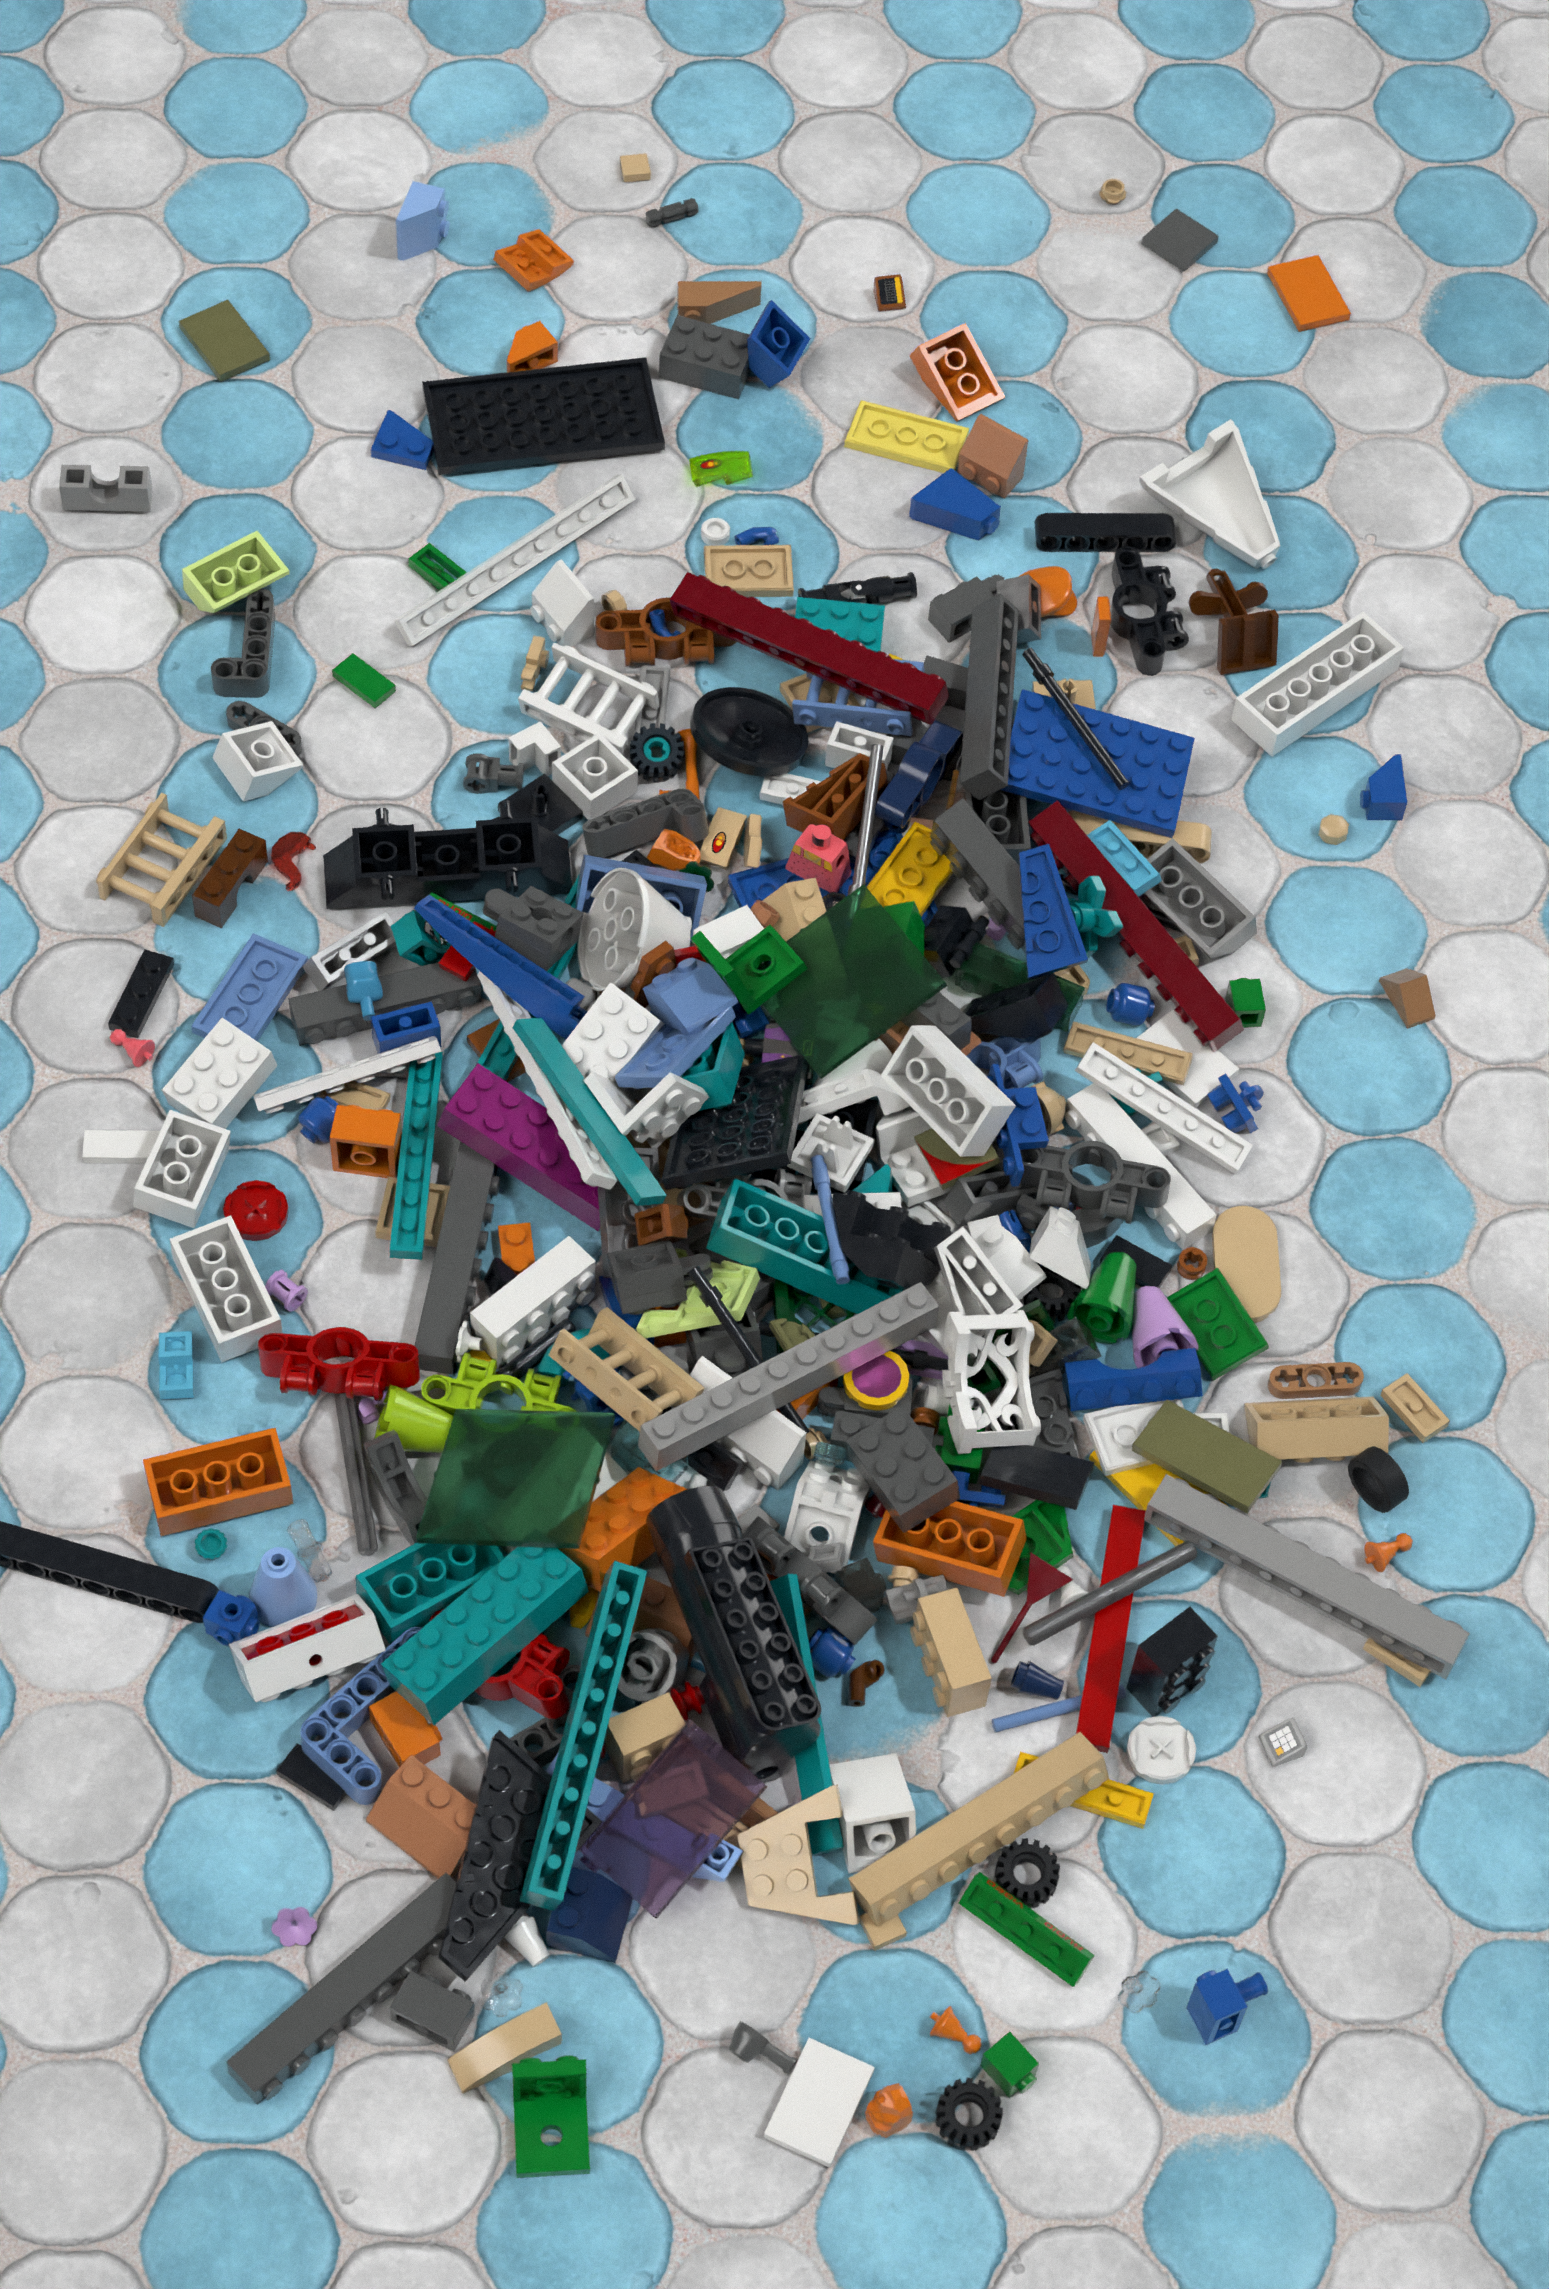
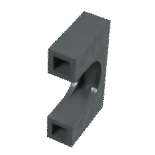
M927 655L924 660V673L936 674L946 682L949 697L944 706H951L965 711L968 668ZM911 717L912 736L886 735L893 737L890 763L900 765L910 746L915 741L920 742L928 728L920 720ZM963 741L956 755L947 766L944 780L954 782L962 762Z

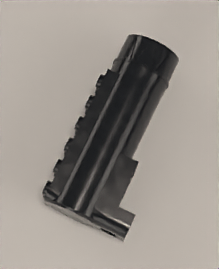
M700 1486L687 1489L670 1496L655 1506L648 1514L646 1524L652 1536L658 1560L667 1574L706 1671L699 1689L723 1746L715 1761L746 1787L773 1781L783 1775L795 1755L810 1747L817 1740L821 1732V1726L818 1722L821 1714V1705L751 1536L743 1538L740 1524L724 1491L715 1486Z

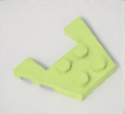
M675 1249L678 1258L688 1256L686 1250ZM725 1260L721 1264L711 1262L710 1267L713 1271V1278L709 1282L712 1287L717 1286L723 1295L721 1300L735 1321H740L760 1280L758 1270ZM693 1284L689 1285L686 1291L688 1300L682 1301L678 1310H647L643 1313L636 1330L644 1338H651L719 1325L721 1322L710 1306L706 1308L699 1297L702 1294L696 1285Z

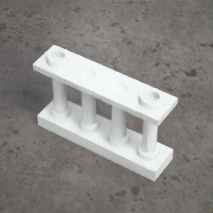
M554 642L551 648L556 665L538 692L532 693L525 689L522 691L518 698L521 713L582 742L600 732L627 758L630 750L628 738L625 735L644 705L655 710L658 709L660 706L658 692L652 685L646 682L639 683L580 655L570 646L565 645L563 647ZM567 668L582 674L564 704L557 705L548 700ZM593 680L607 686V690L589 717L584 718L574 712V709ZM618 693L634 699L615 729L609 730L599 724Z

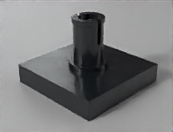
M546 774L541 775L504 800L505 810L506 800L511 802L512 816L520 818L537 817L538 825L557 835L583 819V811Z

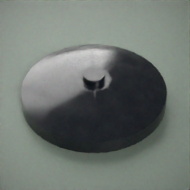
M725 687L712 690L704 694L697 701L690 719V729L693 738L710 758L731 770L747 775L770 777L786 774L794 770L802 762L808 747L809 740L806 727L803 724L794 723L793 710L778 699L752 689Z

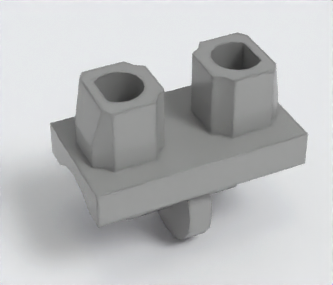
M942 1574L924 1580L916 1578L910 1584L885 1590V1597L895 1624H903L913 1620V1612H916L918 1598L946 1591L948 1588Z

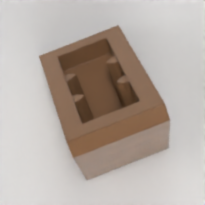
M1406 968L1380 977L1379 982L1407 1029L1435 1019L1436 1015L1426 974Z

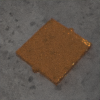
M953 770L946 810L953 806L956 801L959 778L958 770Z

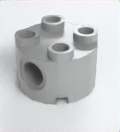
M646 1628L631 1634L618 1689L627 1697L637 1701H649L665 1693H670L673 1688L677 1689L684 1680L688 1668L689 1652L687 1648L682 1645L675 1635L661 1628Z

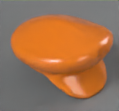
M1048 566L1032 569L1020 575L1029 574L1041 586V617L1049 615L1067 616L1076 610L1077 597L1072 590L1071 575L1066 569L1059 566Z

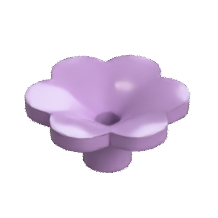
M297 1907L293 1910L284 1908L278 1912L277 1920L272 1923L271 1930L274 1935L280 1937V1942L284 1946L290 1947L296 1943L298 1945H306L311 1941V1934L317 1930V1922L314 1918L309 1917L308 1910L303 1907Z

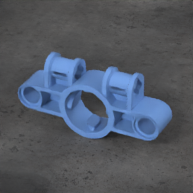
M1000 1036L991 1042L981 1041L982 1043L972 1049L970 1054L966 1056L978 1068L990 1070L991 1064H999L1005 1089L1024 1088L1032 1082L1037 1084L1043 1080V1073L1038 1064L1041 1058L1040 1038H1035V1036L1025 1039Z

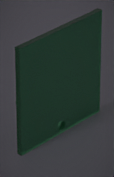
M863 884L786 941L808 969L762 1005L822 1079L880 1035L885 1034L888 1029L944 989L947 984ZM771 961L762 962L757 970L767 969Z
M456 1409L437 1471L434 1472V1481L416 1535L417 1543L579 1549L596 1486L600 1482L599 1476L615 1421L614 1413Z

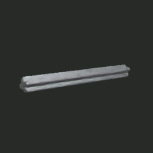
M346 1393L334 1394L358 1552L361 1555L370 1556L378 1551V1543L355 1398H347Z
M1185 1541L1052 1612L1023 1629L1025 1640L1029 1645L1034 1646L1196 1559V1548L1192 1542Z

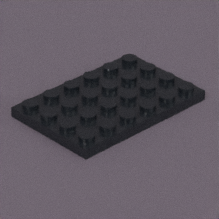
M805 1054L741 1067L731 1104L721 1109L709 1108L701 1110L688 1117L679 1126L678 1131L671 1136L662 1176L665 1190L674 1188L686 1189L693 1184L703 1182L714 1183L726 1177L736 1175L748 1176L755 1171L769 1168L776 1170L791 1164L808 1069Z

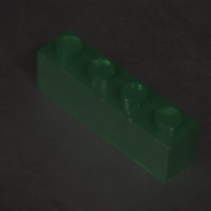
M977 942L973 947V954L970 959L964 961L961 967L957 968L954 985L959 986L968 993H975L980 996L994 993L1029 981L1027 979L1026 962ZM1055 975L1069 1006L1061 1015V1020L1053 1028L1068 1032L1082 1006L1085 987Z

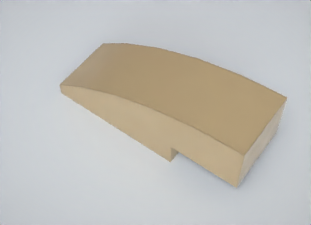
M546 2002L475 2040L450 2057L448 2064L463 2094L511 2072L512 2063H519L522 2059L534 2057L562 2044V2033Z

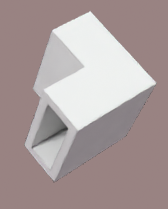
M541 721L509 737V761L514 766L524 763V770L536 765L542 774L547 776L552 774V762L561 757V746Z

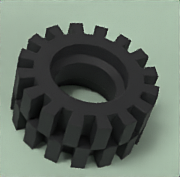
M1042 1265L1040 1267L1045 1272L1047 1278L1023 1296V1306L1040 1299L1053 1322L1055 1316H1057L1059 1322L1063 1321L1065 1314L1068 1315L1070 1305L1080 1293L1081 1288L1074 1282ZM1045 1283L1056 1284L1062 1288L1063 1295L1054 1299L1047 1298L1039 1292V1287Z
M1028 1838L1022 1839L1021 1844L1018 1845L1015 1840L1010 1843L1009 1849L1005 1847L1002 1850L1001 1856L997 1860L994 1877L996 1878L995 1883L1026 1906L1031 1903L1032 1908H1036L1039 1906L1040 1901L1045 1904L1049 1900L1050 1895L1053 1896L1060 1876V1864H1056L1057 1856L1055 1853L1050 1855V1847L1045 1844L1041 1848L1039 1847V1840L1034 1839L1033 1844H1028ZM1029 1862L1037 1866L1041 1877L1036 1883L1025 1885L1015 1878L1014 1868L1020 1863Z
M967 2078L966 2083H962L961 2079L954 2081V2086L948 2085L938 2101L935 2114L936 2127H940L939 2134L942 2138L945 2136L948 2138L947 2143L953 2147L954 2143L959 2144V2150L965 2151L966 2146H971V2151L978 2150L981 2144L984 2148L989 2145L990 2139L994 2140L1000 2128L1003 2108L1000 2107L1001 2099L999 2096L995 2097V2089L992 2086L988 2089L985 2088V2082L980 2079L978 2084L973 2083V2078ZM964 2102L975 2103L981 2108L983 2119L976 2126H964L959 2123L955 2116L956 2108Z

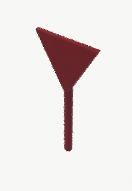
M1031 1552L1026 1602L991 1658L993 1664L997 1663L1030 1607L1074 1580Z

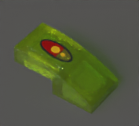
M748 451L715 452L689 459L692 481L696 487L723 479L726 485L753 477L751 457Z

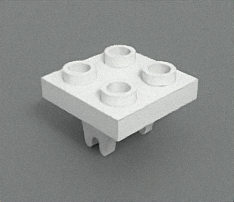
M816 1113L792 1153L791 1164H788L787 1167L813 1178L810 1159L815 1155H822L824 1163L827 1165L831 1187L845 1193L873 1148L874 1139L853 1130L851 1123L848 1121L842 1125L839 1122L838 1116H834L831 1120Z

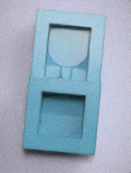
M192 1331L159 1333L160 1400L194 1398Z

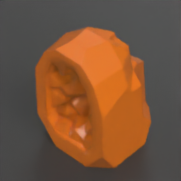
M664 829L650 850L647 859L653 864H658L668 870L679 871L685 868L691 861L700 863L701 854L698 847L691 840L676 831Z
M899 2083L885 2086L877 2091L873 2100L868 2103L865 2111V2118L873 2133L885 2138L905 2129L910 2124L913 2116L909 2098Z

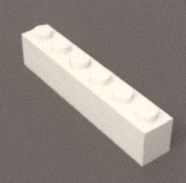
M1092 1083L1067 1099L1064 1115L1066 1122L1072 1129H1076L1084 1137L1085 1141L1105 1143L1114 1148L1123 1160L1159 1166L1169 1172L1171 1182L1166 1203L1158 1208L1144 1207L1151 1219H1156L1164 1228V1232L1170 1241L1176 1242L1184 1250L1213 1231L1217 1216L1107 1091Z

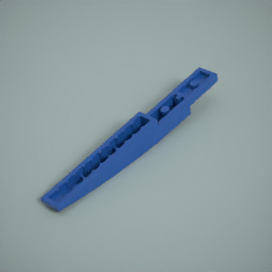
M431 895L426 896L416 904L414 909L463 957L536 1018H542L550 1029L565 1040L588 1012L580 1007L585 996Z

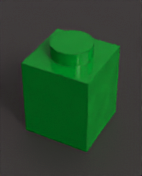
M1239 978L1229 980L1225 999L1227 1004L1240 1018L1243 1028L1262 1027L1266 1007L1260 979Z
M1009 2031L983 2053L980 2066L1010 2098L1017 2091L1023 2094L1037 2081L1035 2076L1039 2063Z

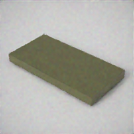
M1169 1400L1164 1402L1132 1445L1133 1452L1247 1514L1282 1465L1281 1460Z

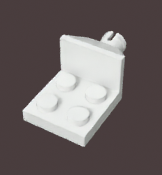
M879 1103L877 1116L881 1120L876 1126L879 1165L883 1167L888 1164L891 1167L893 1185L900 1192L908 1207L950 1192L953 1186L945 1190L941 1189L914 1140V1136L932 1127L912 1107L905 1108L901 1112L884 1115Z

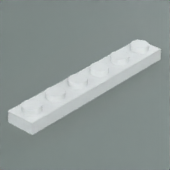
M431 1036L255 1094L253 1097L258 1112L265 1110L266 1114L283 1109V1103L295 1100L297 1104L313 1099V1093L326 1090V1093H333L344 1089V1083L356 1080L357 1083L370 1081L375 1078L374 1073L386 1070L387 1073L400 1071L405 1068L404 1063L417 1060V1063L433 1060L436 1058L435 1053L441 1052L437 1038Z
M1094 1042L1090 1045L1075 1069L1083 1077L1234 1174L1239 1170L1253 1146Z

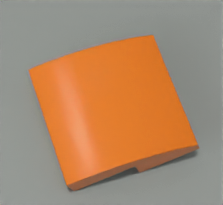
M540 229L519 235L515 245L496 250L493 259L528 292L557 278L574 263V260Z

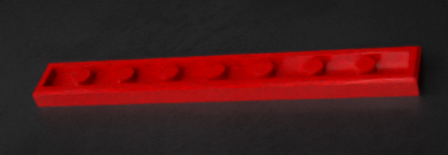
M1113 1505L1100 1587L1138 1567L1145 1510ZM1133 1593L1095 1613L1076 1734L1081 1732L1099 1752L1108 1753Z

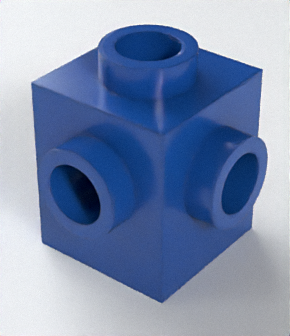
M221 1590L218 1591L203 1616L206 1633L225 1646L256 1634L260 1627L256 1605L249 1598L243 1595L235 1597Z

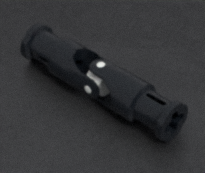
M908 572L907 576L890 578V576L870 578L866 581L856 580L826 584L819 589L806 591L804 588L798 589V597L865 604L892 602L893 598L906 596L911 598L917 597V583L913 572ZM850 589L849 598L841 595V592Z

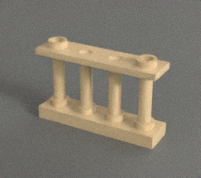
M161 793L155 802H151L148 805L145 816L109 865L100 870L96 879L100 899L106 900L113 889L121 891L149 904L153 923L164 927L227 840L225 821L214 816L208 825L201 827L170 813L167 795ZM162 823H165L198 839L192 848L188 847L186 849L154 835V833ZM147 844L182 860L176 870L169 871L138 857V855ZM131 866L166 882L160 892L153 893L122 879V877Z
M608 1307L599 1311L589 1334L579 1340L566 1329L560 1330L549 1353L553 1360L639 1432L642 1424L660 1416L664 1409L670 1406L675 1408L701 1395L705 1389ZM599 1345L611 1356L602 1360L590 1348ZM624 1365L636 1376L626 1380L614 1369ZM648 1385L660 1397L651 1401L639 1389Z

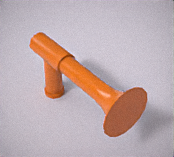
M683 729L677 733L680 734L681 742L684 744L686 763L685 785L686 789L692 791L700 800L697 775L698 744L693 738L691 729ZM659 790V795L664 794V793H667V792L672 791V790H668V791Z

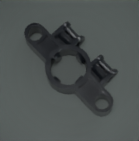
M1124 546L1116 550L1111 575L1115 592L1110 609V625L1116 634L1129 640L1138 671L1144 675L1153 676L1157 675L1162 669L1165 651L1184 647L1189 641V636L1183 630V615L1178 611H1167L1168 603L1176 596L1175 588L1171 586L1169 580L1171 576L1170 569L1166 566L1143 567L1139 552L1135 548ZM1129 603H1141L1153 609L1154 616L1143 619L1134 618L1124 613L1122 606Z

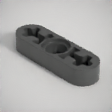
M235 701L227 707V724L232 730L272 721L297 756L300 755L302 742L301 736L296 730L245 701Z

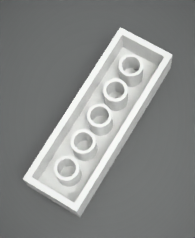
M1361 612L1239 695L1235 700L1231 720L1273 757L1397 671L1404 647L1366 613Z

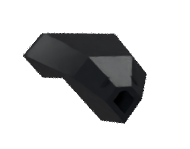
M851 1190L847 1194L834 1192L832 1201L842 1251L867 1277L876 1283L899 1290H906L919 1282H922L924 1286L931 1284L941 1270L934 1247L953 1234L950 1231L951 1227L941 1222H932V1225L919 1224L908 1216L909 1211L903 1208L890 1206L889 1210L880 1209L866 1201V1195Z

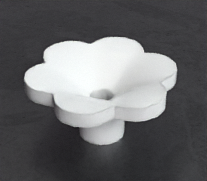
M465 1320L459 1329L456 1346L457 1362L460 1363L465 1352L467 1353L469 1349L480 1351L483 1343L482 1338L471 1336L469 1321Z

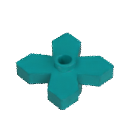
M1088 876L1079 884L1078 900L1068 898L1088 958L1098 950V935L1113 937L1123 928V924L1116 911L1102 909L1106 889L1099 876Z

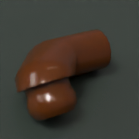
M867 1661L850 1673L849 1705L854 1707L865 1705L866 1689L884 1675L885 1668L881 1661Z

